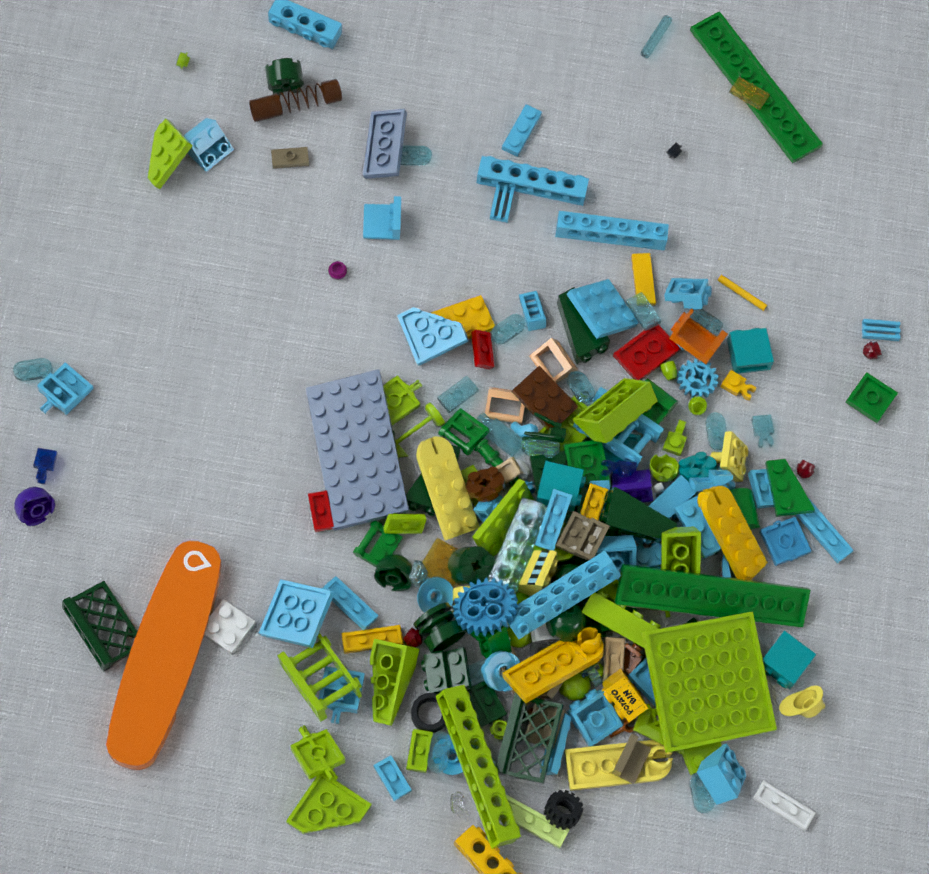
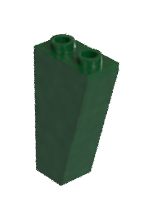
M573 287L558 295L557 306L576 364L590 361L592 356L596 354L600 355L606 352L610 339L608 336L596 339L566 295L570 290L575 289Z
M452 445L458 462L461 447ZM421 473L406 494L409 510L424 511L427 515L436 517Z
M613 487L605 494L604 503H606L605 510L601 513L600 521L610 526L608 530L661 543L662 532L677 526L676 522L617 487Z

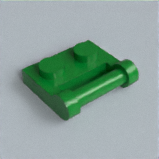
M460 408L440 428L438 435L443 438L446 437L452 443L461 447L462 452L469 456L489 433V428ZM454 428L459 433L468 438L470 441L468 443H465L459 437L450 432V430Z
M378 521L371 522L370 529L360 545L353 550L354 555L375 567L383 557L394 554L403 539L399 534L385 533L384 526ZM378 531L381 533V536L368 554L365 550Z

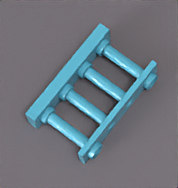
M600 387L596 392L593 402L604 395L607 390ZM641 414L636 421L630 423L622 431L617 439L613 437L612 441L608 443L602 442L604 448L624 460L627 465L636 469L642 459L639 453L649 440L656 443L664 428ZM575 423L573 424V427L576 428L578 432L588 436ZM636 430L643 437L632 450L623 443L631 432Z

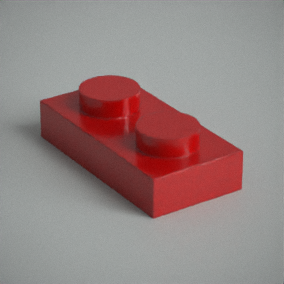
M475 329L471 332L475 367L490 370L494 368L491 333Z
M327 490L309 493L308 498L314 531L320 532L333 529L334 525Z

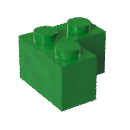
M501 626L502 632L496 629L494 630V635L490 631L487 632L486 636L482 632L476 636L474 631L469 635L479 642L481 655L487 659L491 654L501 650L509 653L512 652L508 627Z

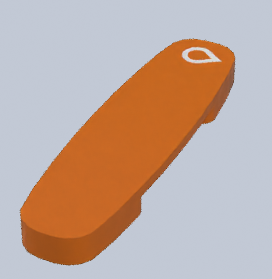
M186 541L175 548L143 615L118 689L106 742L110 757L116 764L122 767L142 770L151 766L159 755L175 722L176 712L193 671L209 617L213 612L222 568L221 559L216 549L208 544L199 541Z

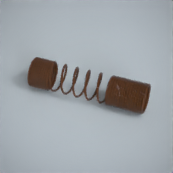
M335 78L330 81L321 82V86L316 83L315 94L312 88L307 85L306 97L302 89L298 88L297 99L294 93L289 90L288 102L282 92L279 95L276 93L262 98L249 100L253 120L254 122H260L265 119L283 116L280 94L284 97L291 114L290 92L295 99L298 110L301 111L298 97L299 90L302 92L309 109L308 87L318 107L317 85L321 89L327 105L342 101V92L339 82Z

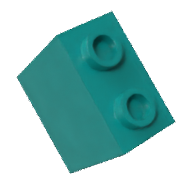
M752 328L743 331L734 330L729 333L727 345L734 372L741 374L771 369L774 359L767 328Z
M545 461L536 503L548 506L553 489L572 495L567 511L573 512L575 506L580 505L582 495L578 493L579 488L584 487L586 479L585 476H582L584 470Z
M784 630L763 658L765 674L776 679L781 687L790 690L814 659L816 653Z

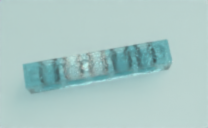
M522 498L488 577V582H491L493 578L496 579L497 583L503 580L504 585L508 583L510 589L513 588L516 594L519 587L518 583L534 551L535 542L547 510L544 504ZM526 537L525 540L520 543V540ZM518 555L517 559L512 561L513 557ZM510 573V576L505 579L506 574Z

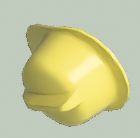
M817 685L810 686L787 696L780 703L779 711L785 716H795L798 714L806 718L816 716L825 708V703L822 700V688Z

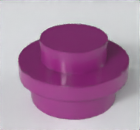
M335 261L329 266L328 273L333 279L339 280L346 276L347 267L344 263Z

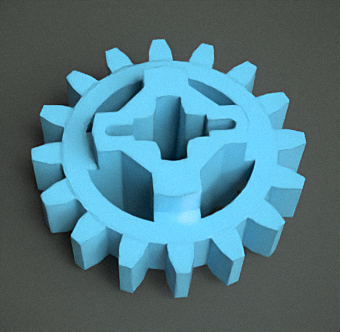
M695 358L693 363L688 360L686 366L682 364L681 371L677 374L679 377L677 383L681 384L680 390L685 389V396L690 393L691 398L695 395L700 397L704 395L707 398L709 392L713 394L714 387H717L718 382L716 380L719 376L714 374L716 368H710V362L706 365L703 362L699 363Z

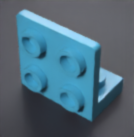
M394 196V203H390V205L364 204L363 238L400 240L401 197Z

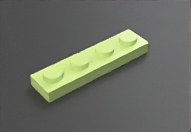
M506 795L508 803L512 807L516 824L560 849L570 829L562 830V827H559V829L555 828L556 825H551L550 820H546V816Z

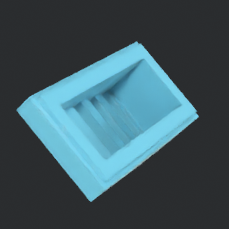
M537 291L519 294L528 331L546 328V317ZM534 299H535V301H533V302L525 303V301H529V300H534Z

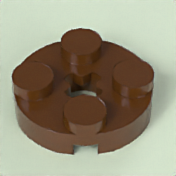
M496 467L471 472L466 483V489L470 498H476L479 502H488L496 499L499 496V492L502 489L504 491L506 487L503 474Z

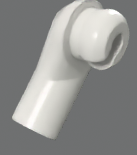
M515 459L523 471V474L518 477L522 480L528 479L530 469L524 461Z
M661 482L652 486L653 501L657 494L665 491ZM651 501V502H642V503H644V504H646L647 506H649L653 501Z

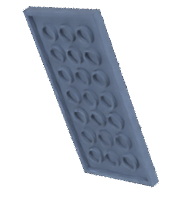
M377 369L307 387L306 393L325 491L327 490L334 525L333 530L337 531L387 518L388 514L410 512L380 370Z

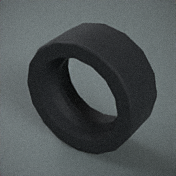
M425 693L414 701L411 709V719L419 730L436 733L446 725L443 716L435 724H426L420 720L418 715L419 708L423 703L435 702L438 704L436 699L438 694Z

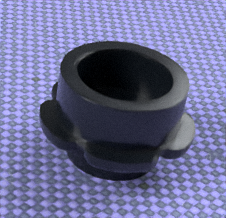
M676 142L666 152L669 158L672 156L676 158L682 152L680 149L682 145Z

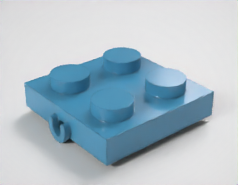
M796 517L782 522L778 520L773 525L759 531L775 566L788 561L792 562L794 559L797 560L799 557L811 553V548Z

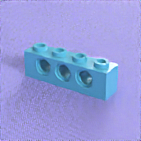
M275 0L268 12L269 22L272 25L282 27L292 34L296 33L303 36L304 39L312 40L325 48L333 49L342 34V23L289 0Z

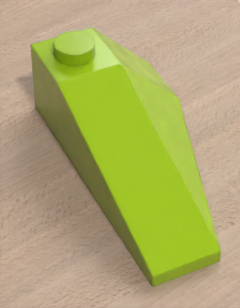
M374 639L370 655V665H372L373 670L371 684H373L374 696L372 697L374 722L392 726L416 668L419 648Z

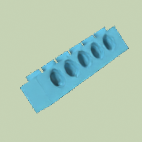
M482 156L476 183L496 187L498 184L500 187L508 186L507 188L509 189L513 187L515 192L583 206L589 178H585L582 175H570L563 171L556 172L544 167L538 168L529 164L514 163L511 160H500L492 156Z
M559 211L555 237L664 251L668 239L669 224Z
M603 551L519 603L516 609L517 615H512L514 621L507 622L517 638L520 639L621 577L607 552Z

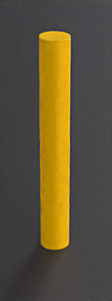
M722 274L717 281L764 311L768 306Z

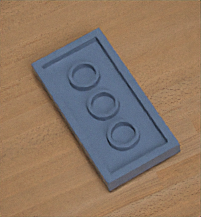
M405 108L371 112L363 177L365 179L399 176L407 118Z

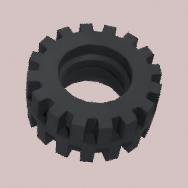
M559 790L558 793L555 791L550 795L544 808V815H546V820H550L551 825H556L555 828L559 829V827H562V830L566 828L571 829L573 826H576L581 818L583 803L579 802L580 798L575 797L573 792L569 794L568 790H565V792ZM557 806L566 807L571 814L562 813Z

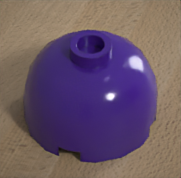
M36 486L24 489L18 494L14 502V510L18 519L27 526H36L47 520L45 516L49 512L52 514L55 509L53 497L45 489Z

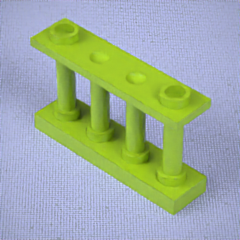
M319 632L317 636L318 642L314 644L313 648L309 647L294 657H288L283 651L277 657L286 674L321 722L327 718L325 712L327 706L351 691L358 698L362 697L360 692L362 686L356 677L352 678L333 652L327 636H322ZM321 649L327 654V657L304 671H298L295 668L299 662ZM331 663L338 669L314 685H308L305 682L309 676ZM342 676L348 683L323 700L322 698L318 700L315 696L319 690Z

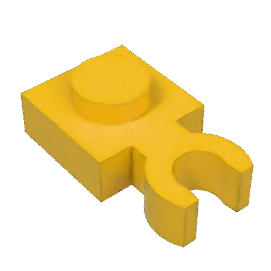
M732 370L729 371L720 386L735 396L741 393L746 400H750L752 397L747 391L754 393L757 389L754 385H746L747 379Z

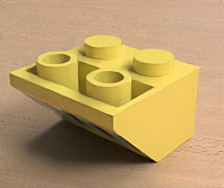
M533 551L519 583L518 592L532 596L550 585L551 577H553L557 570L559 561L556 559V551Z

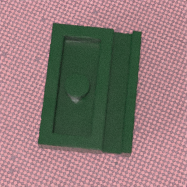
M485 681L466 690L470 695L472 707L477 713V720L481 729L507 715L494 689H491Z

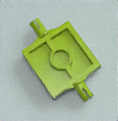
M397 375L383 385L392 426L420 407L421 403L414 395V391L422 387L419 380L408 385Z
M303 725V728L301 726L298 731L303 738L290 745V748L308 779L310 780L326 773L330 782H333V779L336 781L338 776L333 769L346 763L339 747L327 729L310 734L305 725Z

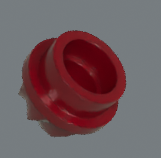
M870 341L863 348V355L868 359H878L877 357L882 355L878 342L872 343Z
M802 459L800 464H797V474L800 478H809L815 473L814 469L816 466Z
M412 627L402 639L406 642L405 645L418 647L422 644L423 636L419 635L418 629L415 630Z

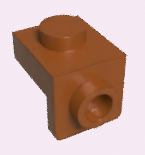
M635 643L632 645L625 644L624 670L628 674L646 657L641 653L643 649Z

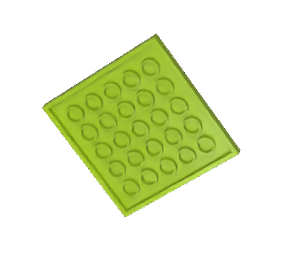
M753 612L642 632L665 753L777 730Z

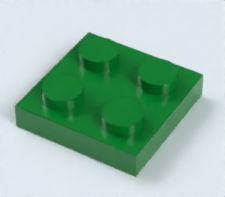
M866 372L845 403L875 423H878L898 392Z

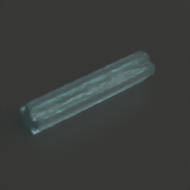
M668 15L663 16L641 50L640 55L642 57L649 58L672 23V17Z

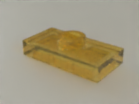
M738 77L729 93L759 110L770 95L741 77Z

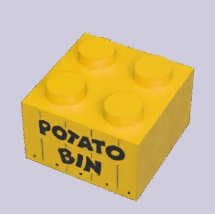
M621 668L602 681L604 687L602 689V692L604 691L603 695L610 704L612 702L615 703L613 705L615 711L622 720L626 718L630 722L648 709L645 700Z

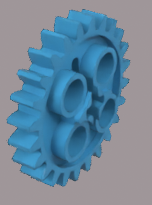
M485 578L484 582L481 583L477 579V584L474 585L470 582V588L463 587L464 593L458 592L459 598L454 599L456 604L453 605L454 617L457 624L461 625L462 630L467 629L468 634L474 631L476 636L480 632L486 636L487 632L490 631L494 635V630L496 629L502 632L501 626L509 627L507 621L513 622L512 615H517L518 600L513 588L510 589L508 583L504 585L503 580L497 583L495 578L491 582H488V579Z

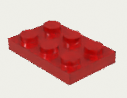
M654 322L614 352L613 357L634 380H642L661 364L680 351V347L669 339L670 336L657 322Z

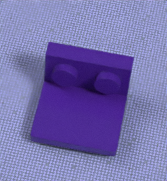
M649 469L612 474V488L617 487L641 502L653 501Z

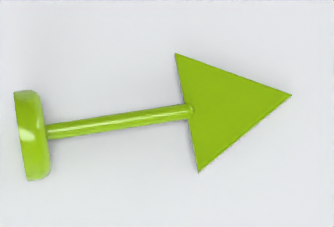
M431 402L425 405L428 417L396 439L398 458L408 457L399 445L404 439L431 420L439 427L445 424L441 414Z

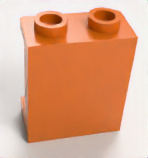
M690 309L688 313L683 312L678 321L671 328L673 333L669 339L704 364H707L728 333L722 330L718 336H715L690 318L694 312L693 309Z

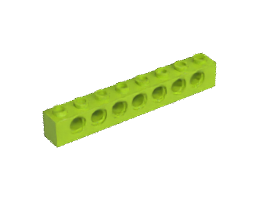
M465 685L443 689L436 696L491 849L511 844L521 837L520 828L515 822L512 807L508 803L505 788L499 779L498 769L493 763L491 751L487 747L484 732L477 720V713L470 701V695L466 691Z

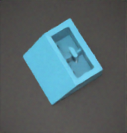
M205 118L184 135L193 145L188 151V155L205 171L211 169L234 150L216 120Z
M727 743L701 761L697 770V774L716 805L738 798L746 778V772L738 763L734 751L730 750Z

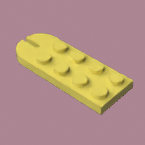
M439 436L420 442L416 453L417 461L444 540L479 529L480 526L473 511V506L452 445L448 440Z
M653 740L638 741L650 747L651 750L634 784L655 782L665 778L672 766L673 758H670L672 752L665 753L664 746ZM626 743L565 749L569 790L632 784L612 774ZM668 758L667 761H663V762H656V761L653 760V759Z

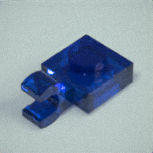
M43 448L37 449L33 464L34 468L38 469L36 474L37 483L45 484L47 471H54L58 455L57 451Z
M603 460L601 465H606L609 469L601 472L603 476H608L613 472V474H619L620 477H629L637 470V462Z

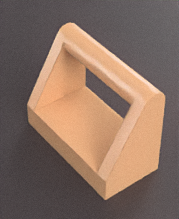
M553 338L549 339L529 356L536 367L540 365L556 383L578 370L559 341ZM549 350L553 352L564 368L554 378L538 357Z
M489 387L484 418L522 424L525 406L521 403L519 416L490 412L491 397L514 401L520 400L511 392L512 390Z

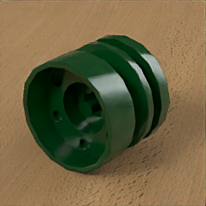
M448 602L427 610L413 624L416 630H420L418 632L420 636L429 635L424 643L431 653L449 648L466 634V630H462L461 625H458L456 620L451 621L454 618V611H450L451 606Z

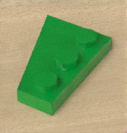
M786 459L766 461L765 465L776 517L814 513L815 509Z

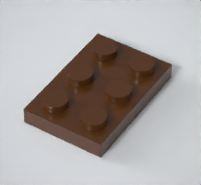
M540 365L511 391L533 415L536 412L554 422L562 423L578 408L576 403ZM536 417L537 420H538L548 431H549V428H550V427H552V428L554 427L553 425H551V424H549V423H547V422L541 420L540 418Z

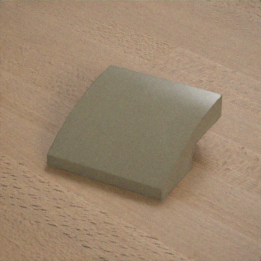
M573 511L556 547L580 558L590 560L595 557L610 526Z

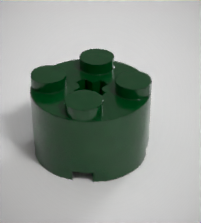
M280 58L273 60L272 65L269 67L268 64L265 66L268 89L273 94L277 93L279 95L280 92L283 93L289 90L297 93V89L304 85L302 67L299 60L293 62L292 58Z
M480 546L462 547L451 554L448 561V570L451 572L452 580L458 585L470 586V582L475 585L477 584V579L481 583L484 582L485 578L490 579L495 560L486 549Z

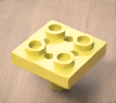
M728 431L724 435L722 452H712L710 456L717 463H720L721 469L729 470L735 482H743V477L746 473L745 462L748 456V447L732 431Z

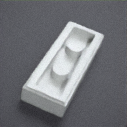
M764 780L752 798L804 831L807 830L816 814Z

